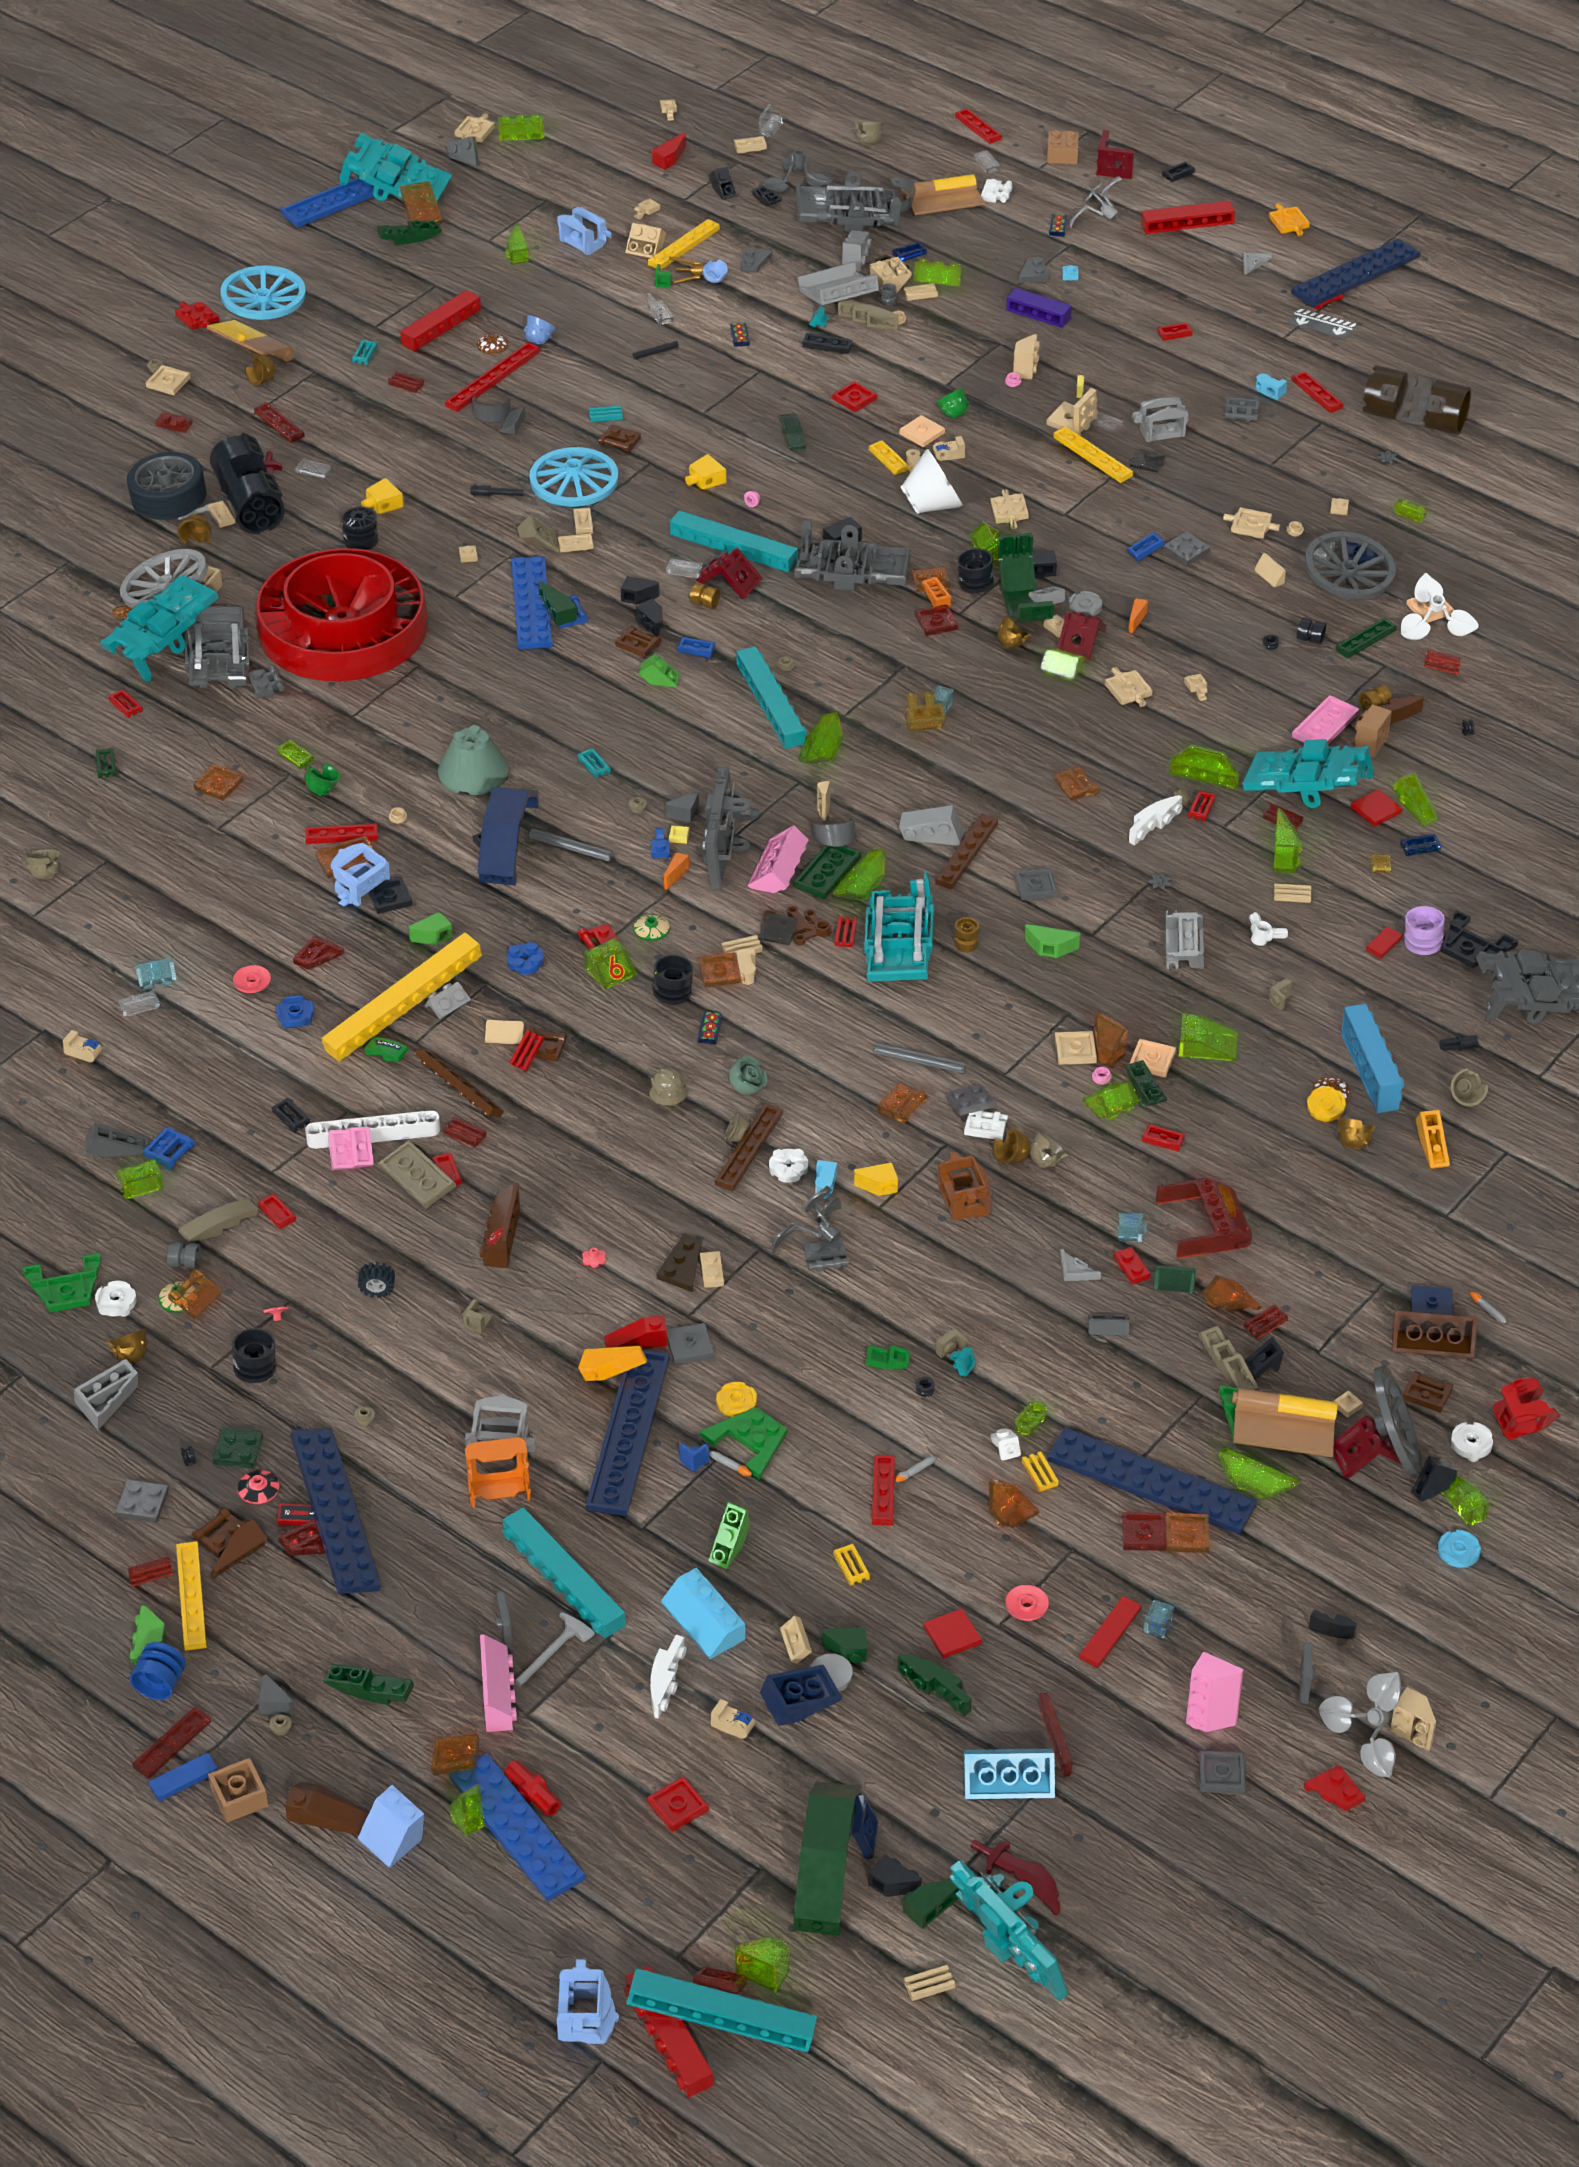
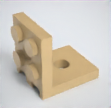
M1090 388L1075 405L1064 401L1047 419V425L1058 430L1066 426L1081 436V432L1083 430L1087 431L1090 423L1097 420V390Z

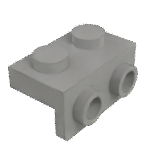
M459 982L453 985L449 983L442 988V992L438 994L434 992L428 996V1001L424 1006L426 1008L431 1007L441 1020L467 1004L471 999Z

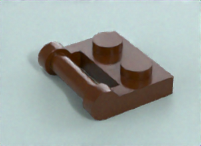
M611 425L605 434L600 436L599 444L617 447L629 453L641 439V433Z
M632 626L616 640V647L644 658L661 644V637H653L638 631L637 628Z
M530 1026L528 1030L531 1033H536L545 1039L558 1041L544 1040L535 1058L558 1062L566 1043L567 1033L543 1031ZM536 1039L530 1048V1052L537 1041Z
M1414 1371L1403 1392V1397L1406 1401L1441 1413L1448 1397L1452 1393L1454 1384L1448 1382L1445 1384L1422 1376L1421 1373Z
M222 1508L215 1518L200 1530H195L192 1536L199 1544L220 1558L236 1530L235 1527L241 1521L231 1515L226 1508ZM221 1522H226V1524L223 1525L219 1530H217L213 1535H211L209 1538L206 1537V1535L209 1532H211L215 1527H217Z

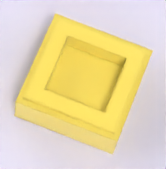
M1078 375L1076 398L1083 397V375Z
M671 826L669 842L687 844L690 832L689 827Z

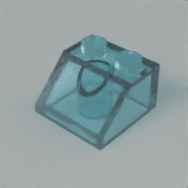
M173 958L134 965L138 986L143 987L144 990L155 988L154 984L162 983V986L172 985L173 981L177 980Z

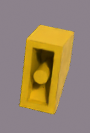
M892 1162L854 1169V1185L878 1196L898 1192V1178Z

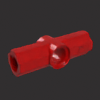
M513 1760L508 1764L504 1774L518 1788L525 1801L528 1803L532 1801L546 1816L555 1815L562 1804L548 1789L545 1780L537 1773L534 1775L519 1760Z

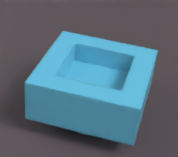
M1062 266L1063 280H1078V266Z

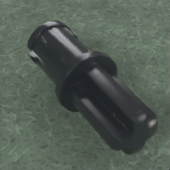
M1476 1035L1467 1037L1456 1036V1038L1439 1041L1440 1049L1443 1051L1453 1049L1461 1051L1463 1048L1478 1047Z

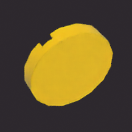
M1330 1086L1319 1087L1313 1090L1308 1097L1307 1108L1310 1115L1316 1120L1332 1122L1343 1115L1346 1109V1101L1344 1095L1339 1090H1334Z
M727 1383L717 1392L716 1404L719 1411L723 1414L734 1417L757 1406V1393L753 1387L746 1386V1383Z

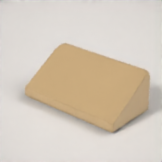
M1263 553L1255 567V571L1273 587L1284 584L1286 570L1269 555Z
M830 781L817 784V811L821 819L826 821L830 809Z
M487 1020L485 1043L519 1044L525 1032L524 1022Z

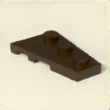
M683 1234L657 1272V1279L692 1292L702 1246L701 1240Z

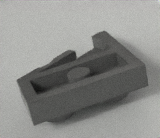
M475 137L446 142L449 158L473 166H479Z
M743 249L741 272H758L760 267L766 263V259L772 257V250Z
M1038 257L1027 259L1019 275V283L1048 281L1049 275L1044 259Z

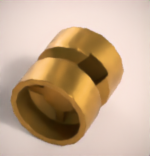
M696 582L690 593V602L699 606L704 605L706 608L714 610L719 604L721 590Z
M1383 684L1373 688L1371 691L1363 692L1359 696V702L1364 712L1372 704L1376 706L1388 705L1389 700L1392 699L1389 688Z
M964 917L955 923L954 945L960 952H972L978 947L979 923L975 919Z

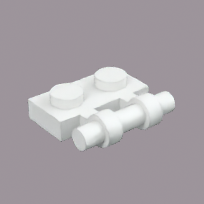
M987 179L981 197L986 202L996 203V200L1006 202L1012 190V182L1007 181L1002 185V181Z
M984 1110L969 1113L964 1135L1003 1140L1008 1115L1001 1114L998 1111L992 1113L985 1112Z

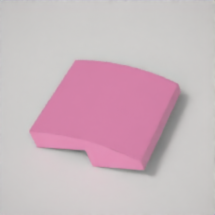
M369 1127L330 1130L328 1132L332 1170L374 1165Z

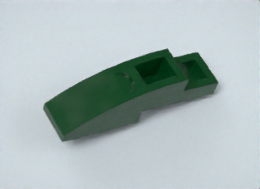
M415 220L409 221L408 226H378L377 232L380 239L393 240L394 245H406L430 239L440 234L442 229L436 221Z
M906 1654L898 1656L899 1673L910 1679L917 1689L924 1691L927 1695L935 1691L940 1698H944L950 1703L955 1711H959L964 1716L971 1712L972 1698L962 1691V1680L944 1667L926 1659Z
M331 1664L323 1680L325 1684L343 1693L389 1705L391 1700L406 1702L414 1687L412 1679L374 1675L369 1668Z

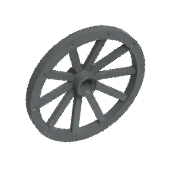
M1331 532L1317 537L1308 546L1304 558L1305 569L1308 575L1319 587L1331 594L1348 599H1369L1379 596L1392 585L1396 573L1395 562L1386 548L1367 536L1352 532ZM1340 541L1343 562L1330 549L1327 543ZM1346 541L1362 545L1353 560L1348 558ZM1321 546L1335 564L1313 553ZM1367 547L1379 555L1360 565L1357 564ZM1313 560L1333 570H1316ZM1381 561H1384L1387 567V571L1363 570ZM1322 576H1338V579L1331 583ZM1362 576L1386 577V579L1381 584H1377ZM1355 580L1372 588L1360 590ZM1342 582L1350 583L1352 589L1343 588L1339 585Z
M1386 1365L1376 1367L1374 1369V1383L1382 1413L1374 1417L1377 1430L1381 1437L1389 1434L1397 1456L1406 1472L1411 1476L1419 1474L1422 1470L1421 1453L1404 1397L1389 1368ZM1390 1392H1391V1394H1392V1396H1393V1398H1394V1401H1393L1391 1407H1390ZM1397 1409H1398V1411H1399V1414H1400L1402 1423L1400 1422V1419H1399L1398 1414H1397V1412H1396ZM1405 1430L1407 1440L1398 1431Z

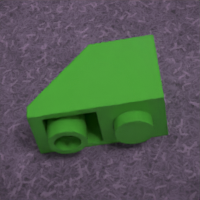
M656 653L641 663L638 672L650 685L676 687L680 674Z
M441 912L408 926L411 942L438 945L453 938L452 924Z

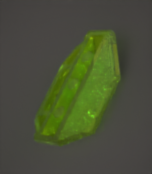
M837 711L823 715L819 719L820 722L806 738L798 758L800 762L820 765L826 762L830 763L835 759L843 739Z
M1190 745L1170 759L1169 774L1238 790L1239 773L1225 752Z
M885 850L869 851L866 857L861 859L833 889L834 896L850 900H864L868 898L872 890L878 887L879 882L884 878Z
M1227 1447L1218 1452L1219 1460L1229 1482L1235 1484V1487L1240 1490L1253 1492L1258 1498L1269 1499L1293 1489L1301 1482L1300 1479L1287 1475Z

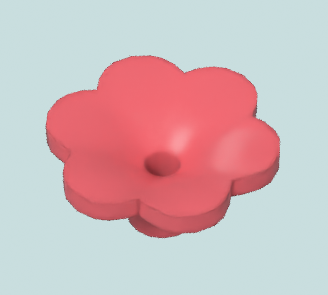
M594 1247L589 1251H584L582 1254L583 1264L590 1265L592 1268L605 1264V1251Z
M289 1306L263 1310V1312L273 1314L274 1321H281V1313L288 1310Z

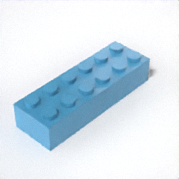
M1366 1004L1344 1007L1341 1036L1376 1113L1399 1110L1404 1080L1398 1074L1397 1064L1392 1061L1391 1051L1386 1048L1385 1039L1380 1035V1029L1378 1024L1374 1022L1372 1011H1369Z

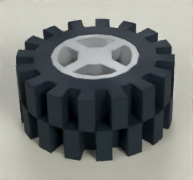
M370 1262L369 1266L365 1264L361 1267L358 1288H360L361 1292H364V1295L370 1294V1297L373 1298L374 1295H377V1298H381V1295L386 1297L387 1293L390 1295L394 1290L395 1271L391 1270L392 1267L390 1266L386 1267L385 1263L379 1265L380 1262H376V1265H374L373 1262Z

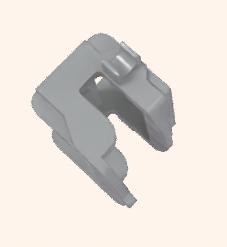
M1179 397L1159 398L1141 402L1140 410L1133 412L1132 419L1135 418L1134 423H1140V430L1146 442L1176 437L1183 438L1185 437L1186 425L1188 423V410H1185V405H1182ZM1168 406L1166 409L1146 416V411L1149 408ZM1168 419L1174 420V422H1169L1166 424L1153 425L1154 421Z
M1167 910L1165 917L1167 971L1169 972L1170 967V969H1176L1177 972L1179 960H1189V967L1204 969L1203 915L1197 914V912L1177 913V910H1175L1173 915H1168ZM1178 922H1179V952H1178ZM1198 929L1200 932V951H1198Z
M505 1394L477 1400L471 1433H466L465 1447L474 1442L519 1437L525 1440L527 1452H535V1438L528 1437L527 1404L507 1397ZM481 1410L521 1413L520 1420L509 1417H491L481 1420Z

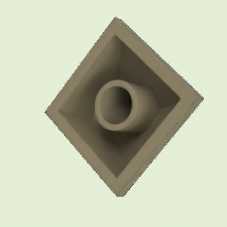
M531 514L517 527L519 538L523 542L554 552L560 551L555 530Z

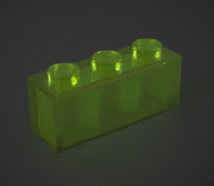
M543 115L498 117L499 141L544 139Z
M920 259V261L915 262L913 281L961 286L963 267H959V263L944 265L943 261L929 263L927 259Z

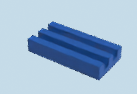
M1153 532L1127 548V551L1138 562L1164 546L1165 543L1162 538Z
M682 637L678 646V652L711 658L715 649V642Z

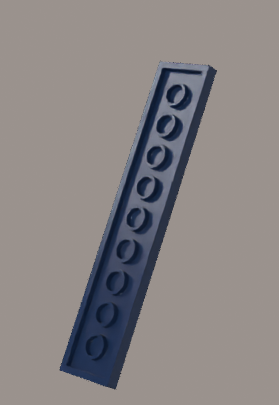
M1396 239L1292 287L1291 294L1314 307L1419 258L1421 252L1402 240Z
M642 1350L647 1358V1362L623 1372L587 1499V1511L628 1516L669 1364V1353Z
M1066 1427L1048 1455V1461L1239 1535H1241L1257 1505L1256 1499Z
M332 1428L292 1430L291 1440L337 1593L379 1591L381 1585Z

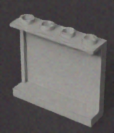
M855 262L798 276L799 291L821 305L879 290L877 275L863 276L856 272Z

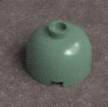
M743 1056L731 1066L729 1080L732 1087L739 1093L752 1095L767 1085L766 1071L761 1070L759 1067L760 1063L753 1057Z

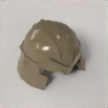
M883 122L855 123L857 129L856 138H858L860 143L863 145H876L882 135Z
M38 849L25 853L24 857L30 873L37 879H53L58 873V869H60L57 860L60 851L56 849Z
M661 1068L655 1071L654 1076L651 1077L652 1087L649 1095L654 1102L671 1106L682 1102L687 1096L686 1082L677 1070Z
M1465 1068L1452 1075L1449 1089L1454 1101L1463 1106L1471 1107L1478 1105L1484 1100L1488 1091V1085L1481 1083L1480 1077L1476 1072Z
M1038 1130L1035 1139H1032L1030 1156L1039 1168L1051 1166L1054 1168L1059 1161L1068 1156V1153L1055 1140L1041 1130Z

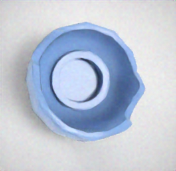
M710 260L703 268V275L707 281L719 283L725 279L728 267L722 260L716 262Z

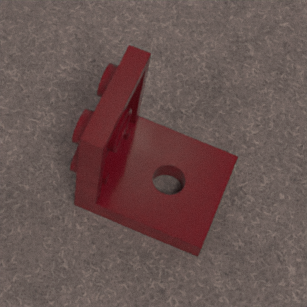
M1103 130L1098 146L1096 175L1132 179L1135 150L1108 147L1109 130ZM1115 161H1120L1122 165H1116Z
M737 547L728 553L726 551L723 552L718 559L716 557L708 562L709 566H706L699 572L701 575L696 580L703 584L721 573L740 598L744 599L763 578Z
M1073 611V614L1066 612L1056 653L1090 661L1098 630L1105 632L1107 625L1096 616L1090 615L1087 618V616L1079 612ZM1076 635H1080L1082 638L1081 643L1074 644L1073 638Z
M1366 1415L1338 1437L1333 1444V1455L1343 1476L1348 1479L1379 1454L1402 1465L1389 1434L1381 1437L1375 1420ZM1357 1445L1356 1451L1352 1454V1448Z

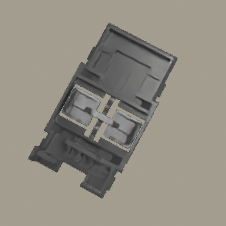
M805 520L802 525V546L799 560L796 563L795 578L807 577L819 581L820 577H823V581H833L834 589L855 590V584H864L865 580H868L870 585L875 582L906 586L911 549L878 546L877 543L858 542V529L852 525H846L842 528L841 540L839 541L823 540L821 542L812 541V524L810 520ZM847 531H851L853 537H847ZM800 560H807V564H800Z

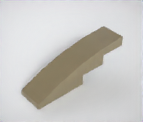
M840 300L838 302V316L852 317V321L867 323V327L898 330L899 315L855 301Z
M248 1198L231 1202L193 1219L180 1227L178 1232L189 1243L221 1236L223 1229L239 1226L241 1219L257 1216L259 1209Z
M1219 1326L1200 1332L1199 1337L1206 1350L1232 1387L1259 1389L1240 1353H1236L1230 1340L1224 1338Z

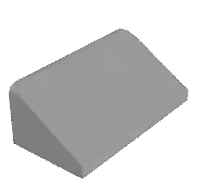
M1052 586L1028 593V596L1034 602L1053 601V604L1065 601V589Z

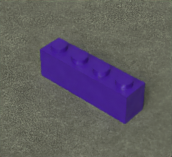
M1015 288L1007 297L1006 310L1063 328L1071 319L1072 305Z

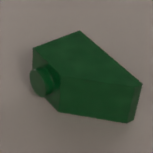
M866 1628L822 1629V1645L833 1654L843 1656L853 1663L867 1662Z

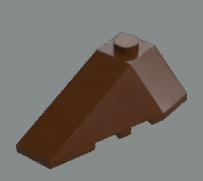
M300 1782L291 1788L285 1804L287 1821L355 1835L360 1834L370 1813L323 1786Z

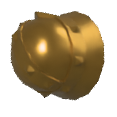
M253 353L254 357L252 360L254 361L255 368L247 366L245 367V373L249 382L254 386H258L274 378L276 370L275 364L270 357Z
M195 513L180 523L178 536L184 545L189 541V538L197 544L202 541L208 544L212 528L205 517Z
M1003 616L997 636L1000 643L1005 647L1017 648L1032 636L1015 625L1014 621Z
M1338 1118L1339 1139L1345 1149L1361 1150L1368 1143H1371V1133L1374 1131L1375 1125H1362L1360 1120Z
M1013 1126L1011 1127L1012 1130L1007 1131L1005 1143H1003L1002 1139H994L993 1155L995 1160L1001 1164L1025 1162L1030 1153L1031 1144L1029 1138L1023 1131L1017 1130Z
M146 1328L106 1342L112 1349L115 1359L120 1361L127 1359L130 1364L141 1361L147 1351Z

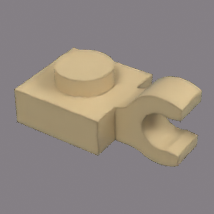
M675 99L660 101L661 111L667 114V120H674L673 113L677 112Z
M652 199L639 203V206L634 208V211L637 212L634 218L640 220L645 213L650 215L659 211L660 204Z
M1195 674L1184 677V683L1190 692H1196L1199 701L1207 700L1205 693H1207V682L1203 676Z

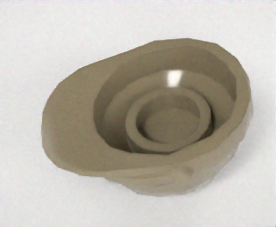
M736 1112L733 1115L725 1132L726 1142H740L749 1129L750 1124L741 1115V1112Z

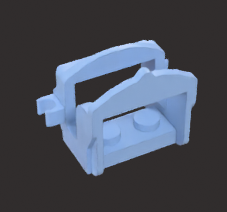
M582 207L574 208L571 216L565 214L558 216L560 241L574 246L586 255H590L602 248L606 243V237L611 238V232L606 228V220ZM582 217L597 224V240H594V232L584 227Z
M364 843L340 849L330 865L336 878L334 884L335 892L339 895L338 898L342 899L339 904L343 907L349 903L360 906L362 896L383 881L390 880L389 863L384 857L377 854ZM362 852L368 861L375 864V866H372L365 862L354 865L345 871L341 869V867Z
M576 1959V1967L560 1971L557 2015L558 2040L585 2042L588 2044L606 2043L613 2032L615 2022L619 2020V2014L615 2012V2006L611 1998L609 1984L602 1970H591L586 1967V1960ZM575 1981H599V1982H598V1984H597V1983H576ZM574 1998H598L597 2013H573V2011H569V2005H574ZM583 2027H596V2029L583 2028Z

